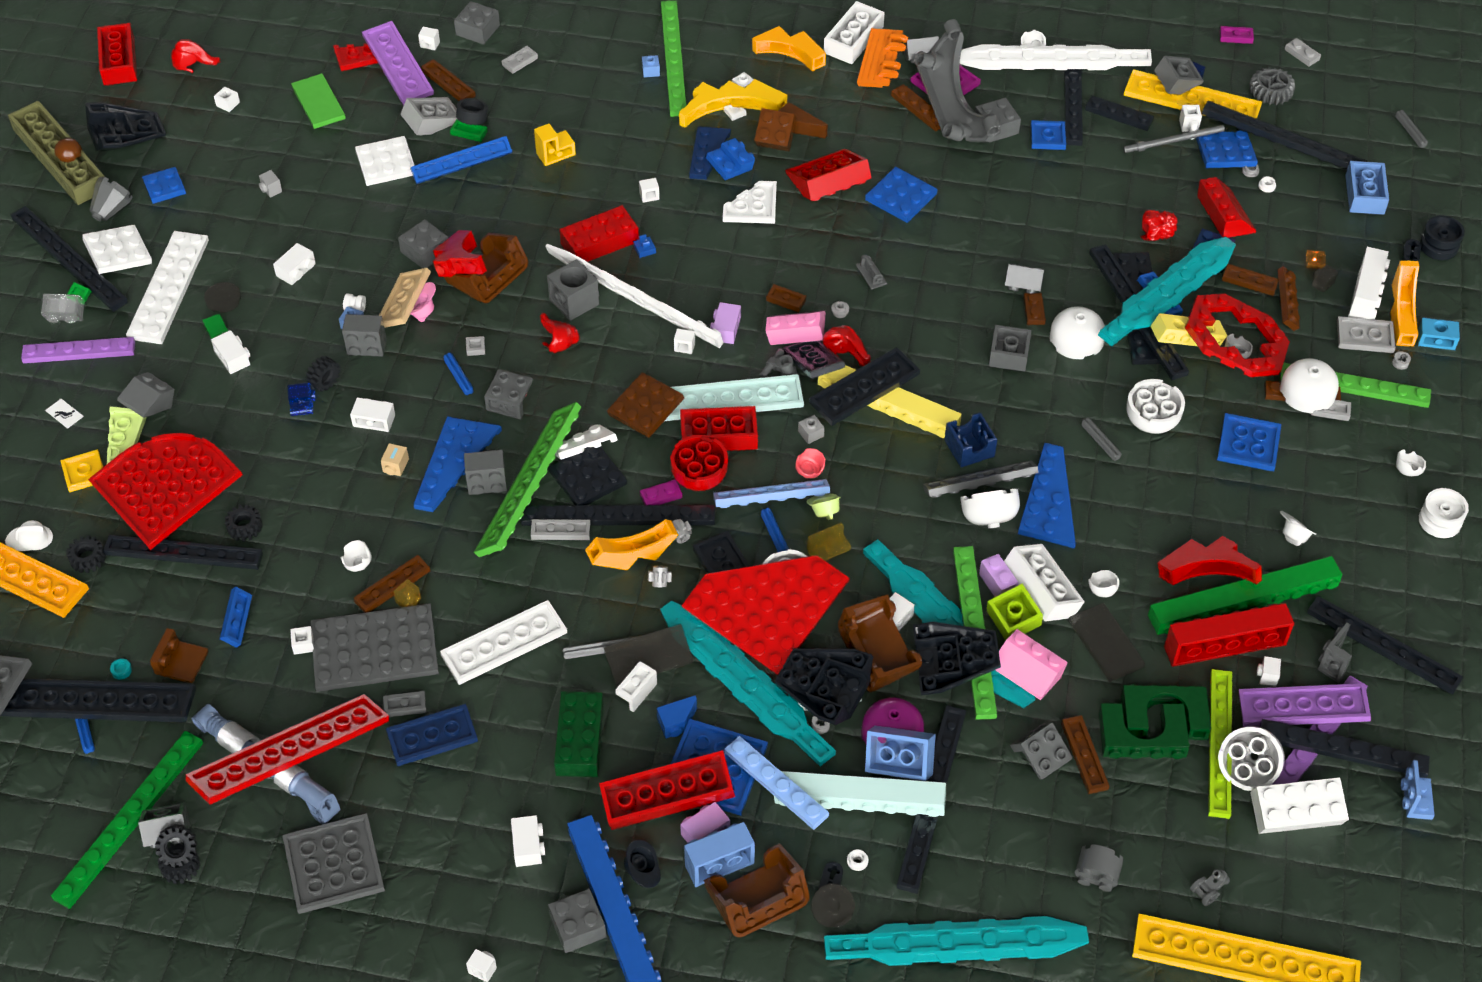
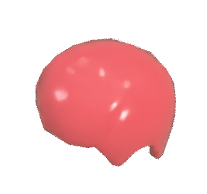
M807 448L802 454L798 455L795 468L798 474L806 479L816 478L824 470L826 459L819 450Z

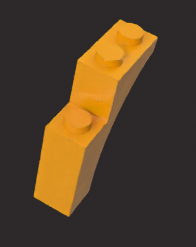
M778 26L752 38V51L755 54L779 53L799 60L811 71L825 66L826 52L804 31L790 37Z
M1400 261L1392 282L1394 303L1390 316L1394 325L1396 346H1414L1418 337L1415 306L1416 284L1419 271L1418 261Z
M665 519L653 528L633 536L615 539L596 537L585 551L592 565L628 570L638 558L657 560L678 536V533L672 521Z

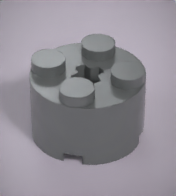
M1086 845L1082 846L1075 869L1078 883L1085 886L1095 884L1103 891H1112V887L1118 884L1124 861L1123 857L1120 855L1118 858L1114 855V850L1104 846L1091 845L1088 849H1085Z

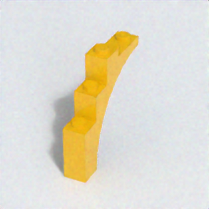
M756 79L745 88L731 81L722 85L720 89L702 82L694 89L693 99L685 108L680 110L679 124L685 128L694 120L706 114L724 110V106L727 105L760 111L761 108L778 111L787 104V94Z

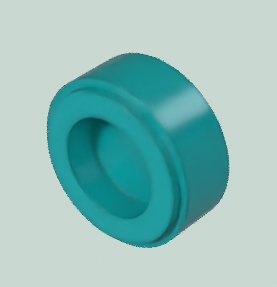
M117 659L111 664L110 671L114 678L121 680L131 674L132 667L127 659Z

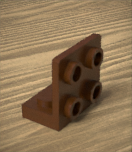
M167 628L150 659V663L156 675L193 683L209 651L205 647L179 641L175 630Z

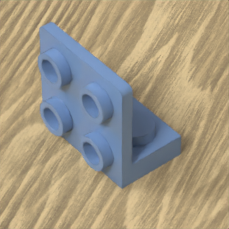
M1413 760L1410 767L1406 769L1405 778L1401 779V790L1404 791L1405 795L1402 806L1403 809H1406L1407 818L1432 820L1434 818L1431 778H1420L1418 760Z

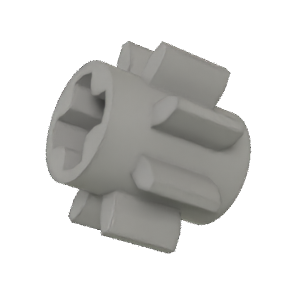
M681 519L674 520L672 523L678 533L674 540L678 543L688 541L690 534H692L689 522H683Z
M653 566V571H648V581L652 582L653 587H667V582H672V573L668 571L667 566Z

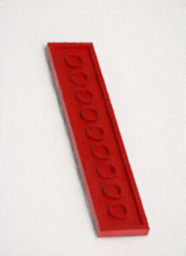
M363 694L186 774V782L211 805L389 722V715Z

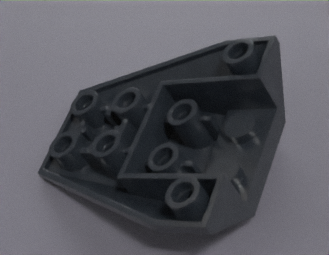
M938 622L913 624L916 652L922 658V665L919 668L921 695L943 693L1001 668L996 631Z
M793 649L777 676L775 684L817 719L837 725L852 717L869 686L873 655L856 649Z

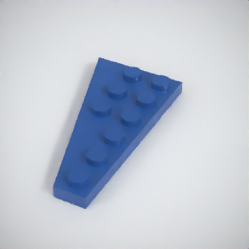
M1044 443L1038 463V473L1035 474L1018 534L1075 548L1076 543L1064 449L1061 446Z

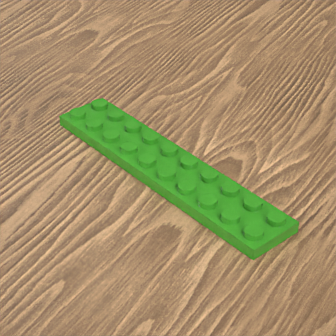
M577 402L560 408L551 415L475 549L474 553L478 557L490 555L506 547L507 539L515 531L516 523L523 517L525 507L532 500L531 496L539 488L540 480L548 472L547 468L554 461L555 453L563 445L564 437L571 431L572 423L579 416L578 412L581 406Z

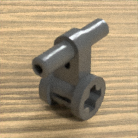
M778 349L774 356L768 359L760 376L762 378L767 377L771 370L781 372V376L797 374V369L793 366L792 357L784 355L783 349Z
M1215 869L1208 879L1206 877L1198 879L1190 887V890L1193 893H1197L1202 899L1204 906H1208L1219 897L1220 893L1218 890L1224 884H1229L1230 878L1225 871Z

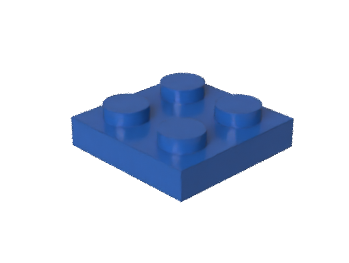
M1031 120L1032 149L1065 150V121Z
M176 167L142 177L152 204L186 194Z

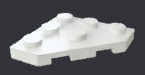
M758 181L749 191L746 189L737 195L735 200L725 203L723 206V222L775 223L777 181Z

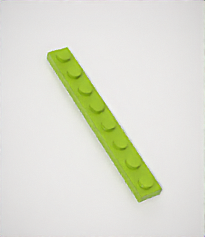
M1212 669L1210 673L1211 732L1209 735L1208 816L1230 819L1231 780L1229 782L1224 777L1219 766L1218 755L1223 741L1232 733V671ZM1228 753L1227 771L1231 776L1232 758Z

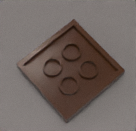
M642 372L612 404L607 413L612 418L649 438L685 398L682 393Z

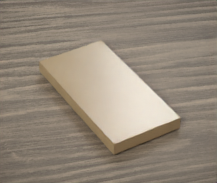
M428 268L400 273L379 315L383 318L384 328L406 324L431 273Z

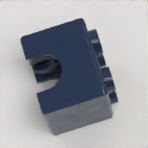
M981 412L971 415L970 421L963 426H957V420L946 423L944 440L960 467L995 457L997 438Z

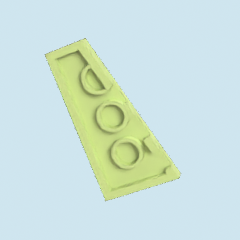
M110 407L107 464L123 451L138 443L147 417L143 418L129 408Z

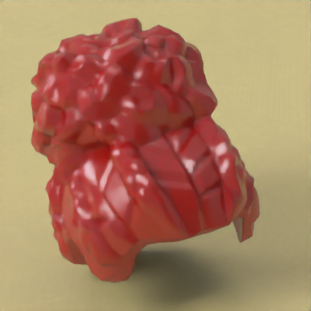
M1155 210L1145 211L1142 220V230L1146 235H1142L1141 238L1146 241H1156L1160 238L1168 239L1173 237L1175 231H1177V217L1174 213L1166 211L1161 213Z

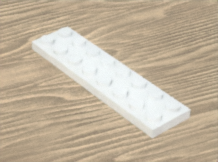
M179 231L173 232L126 333L127 337H134L135 341L163 344L209 241L208 235Z

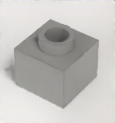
M272 170L259 175V187L263 193L266 192L271 198L282 192L280 180Z
M813 415L798 422V432L810 444L824 437V426Z

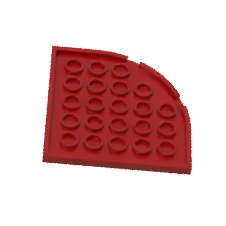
M170 433L151 437L150 441L143 444L139 442L129 447L88 480L151 550L243 474L217 446L207 439L197 438L192 434Z

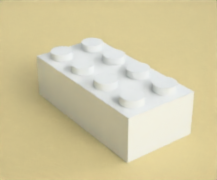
M856 1L824 38V51L826 54L853 64L866 49L871 28L882 29L884 27L885 12Z
M1371 247L1366 248L1348 317L1375 320L1377 313L1375 307L1379 308L1382 298L1379 295H1382L1384 284L1381 283L1385 282L1387 272L1384 270L1388 269L1390 259H1387L1388 251Z
M1043 544L1013 547L1004 560L1018 581V585H1024L1043 614L1044 621L1073 618L1085 602Z
M1340 778L1259 786L1250 792L1258 834L1342 825L1349 820Z

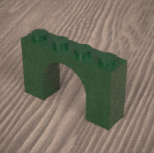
M1136 684L1123 686L1121 703L1124 724L1133 736L1146 739L1149 729L1147 710L1157 704H1184L1189 740H1208L1211 732V722L1206 687H1199L1197 685L1158 686L1154 684L1149 686H1138Z
M1101 703L1098 715L1103 757L1113 759L1120 757H1131L1133 759L1141 757L1181 759L1187 757L1190 746L1184 704H1163L1160 713L1162 734L1154 739H1140L1133 736L1126 729L1122 704Z

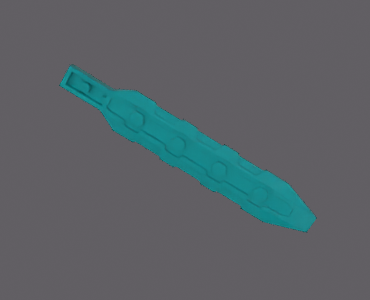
M1227 237L1200 243L1178 263L1175 262L1164 274L1149 282L1147 287L1138 294L1132 295L1123 302L1120 316L1101 329L1098 336L1112 347L1132 330L1150 327L1159 313L1164 314L1172 307H1176L1188 294L1199 289L1207 279L1223 270L1227 266L1236 244Z
M878 539L863 549V554L888 578L892 594L896 592L914 604V613L922 620V623L938 622L963 626L961 609L952 601H949L922 571L904 565ZM996 670L991 671L995 694L1022 708L1035 701V696Z
M670 601L660 609L673 639L687 652L695 656L705 666V669L714 678L717 677L740 703H744L757 715L759 721L773 734L793 740L820 767L836 755V750L807 724L804 709L792 697L787 696L780 690L763 670H759L744 656L745 653L737 646L732 645L727 639L674 601Z
M1048 916L1023 917L1022 919L1015 920L979 919V921L953 923L951 921H936L933 924L912 925L908 923L884 924L868 934L824 936L826 960L871 958L889 966L912 965V963L919 962L956 963L959 960L979 959L998 961L1001 958H1053L1089 943L1086 926Z

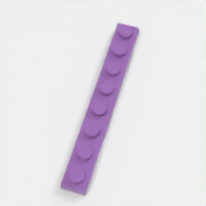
M1349 676L1344 684H1360L1362 682ZM1341 723L1313 724L1310 730L1334 734ZM1294 749L1285 760L1280 776L1271 785L1298 782L1318 754Z

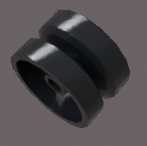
M1442 215L1430 218L1425 225L1420 239L1421 250L1427 256L1436 260H1449L1455 257L1464 238L1465 230L1463 225L1458 220L1449 216Z

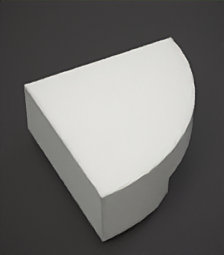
M724 106V112L732 121L746 116V110L742 107Z

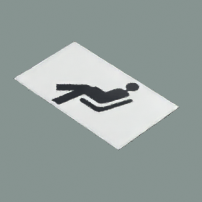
M62 399L45 410L66 428H69L84 417Z

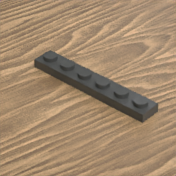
M1030 460L924 483L923 488L929 497L936 498L945 493L955 494L963 489L973 490L982 485L991 486L1000 481H1013L1014 478L1018 477L1028 478L1032 474L1038 473V466Z

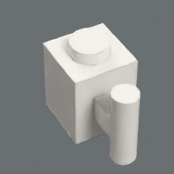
M1182 105L1179 118L1182 132L1199 130L1202 118L1199 105Z

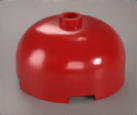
M702 435L686 437L675 445V449L670 456L671 471L674 478L680 485L693 491H706L714 488L724 479L728 470L727 450L715 438L712 440L702 437Z

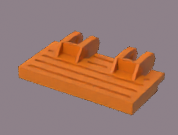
M871 28L857 80L858 86L883 88V86L890 85L891 80L889 78H898L899 73L895 70H900L901 64L896 62L897 51H905L906 46L903 43L908 41V37L903 35V30Z

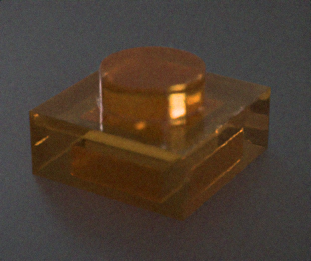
M1307 250L1306 267L1325 269V251Z

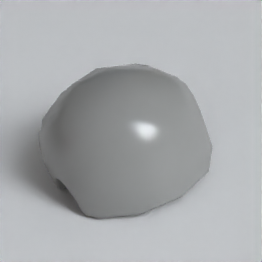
M1230 334L1226 337L1225 347L1235 346L1244 359H1247L1252 354L1253 345L1250 341L1244 339L1243 336L1234 338V335Z

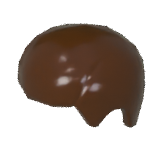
M67 137L61 139L55 145V155L62 162L68 163L74 161L77 157H81L82 147L74 138Z

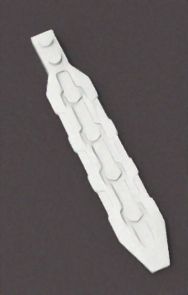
M981 44L962 49L960 64L982 70H1107L1116 66H1151L1152 63L1151 49H1115L1105 45L1001 46L1000 44Z
M546 244L545 247L548 253L567 265L577 259L586 266L591 275L596 276L601 285L684 330L695 331L696 336L718 348L722 346L723 340L718 330L706 327L702 321L691 319L678 310L630 286L604 270L591 265L578 256Z

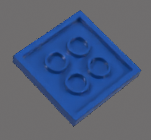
M1224 131L1196 138L1206 168L1256 167L1258 161L1247 131Z
M895 167L866 194L865 200L908 223L937 194L938 189Z
M1225 413L1217 460L1274 472L1281 424Z

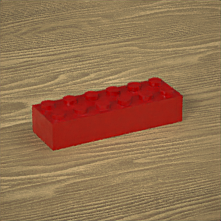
M1285 603L1279 605L1272 604L1269 607L1263 608L1256 607L1242 612L1235 611L1226 615H1214L1210 618H1197L1183 623L1176 622L1170 625L1164 648L1171 666L1174 667L1285 646L1292 632L1294 621Z
M723 750L599 783L608 824L612 830L735 797Z

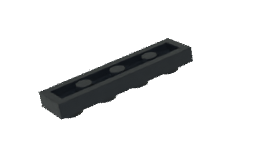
M1093 95L1085 107V111L1145 131L1149 130L1154 120L1153 115Z

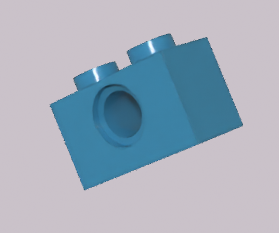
M1430 318L1421 319L1418 327V346L1449 350L1456 349L1460 339L1459 322Z

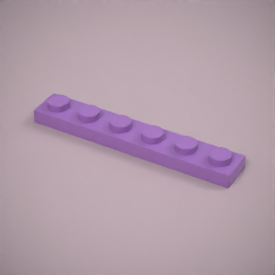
M134 337L23 345L21 359L23 363L132 356L135 350Z

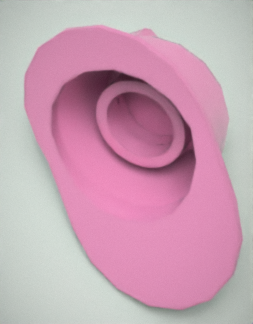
M432 282L425 283L411 312L420 322H423L434 310L432 297L435 293L436 285Z

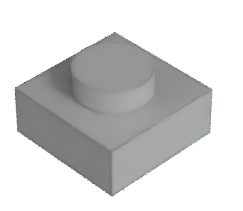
M484 336L466 337L467 356L485 355Z

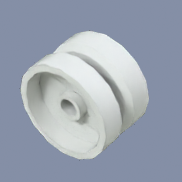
M1435 489L1425 499L1419 514V523L1430 535L1439 538L1453 537L1459 533L1468 514V503L1460 493L1452 489Z

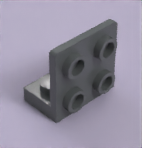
M499 369L484 396L486 410L521 419L524 414L522 402L533 379Z
M1346 623L1343 628L1338 627L1333 635L1334 639L1326 642L1323 647L1324 652L1318 659L1321 662L1318 671L1337 683L1343 679L1352 655L1348 654L1344 649H1340L1349 630V623Z
M1053 723L1039 725L1010 745L1013 752L1022 751L1039 779H1044L1072 760L1069 750Z

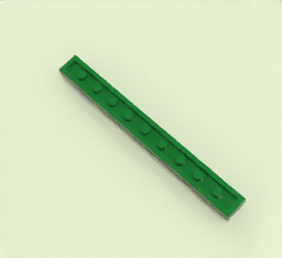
M184 731L53 892L51 897L54 901L71 909L137 827L142 811L151 809L203 745L202 739Z

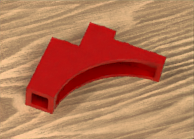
M458 230L433 250L436 258L433 260L438 277H452L455 274H484L487 271L482 256L471 254L474 248L477 247L472 231Z
M1224 536L1207 547L1191 539L1158 562L1159 577L1173 586L1189 578L1211 574L1236 576L1251 581L1256 585L1262 581L1261 565L1239 553L1237 544Z

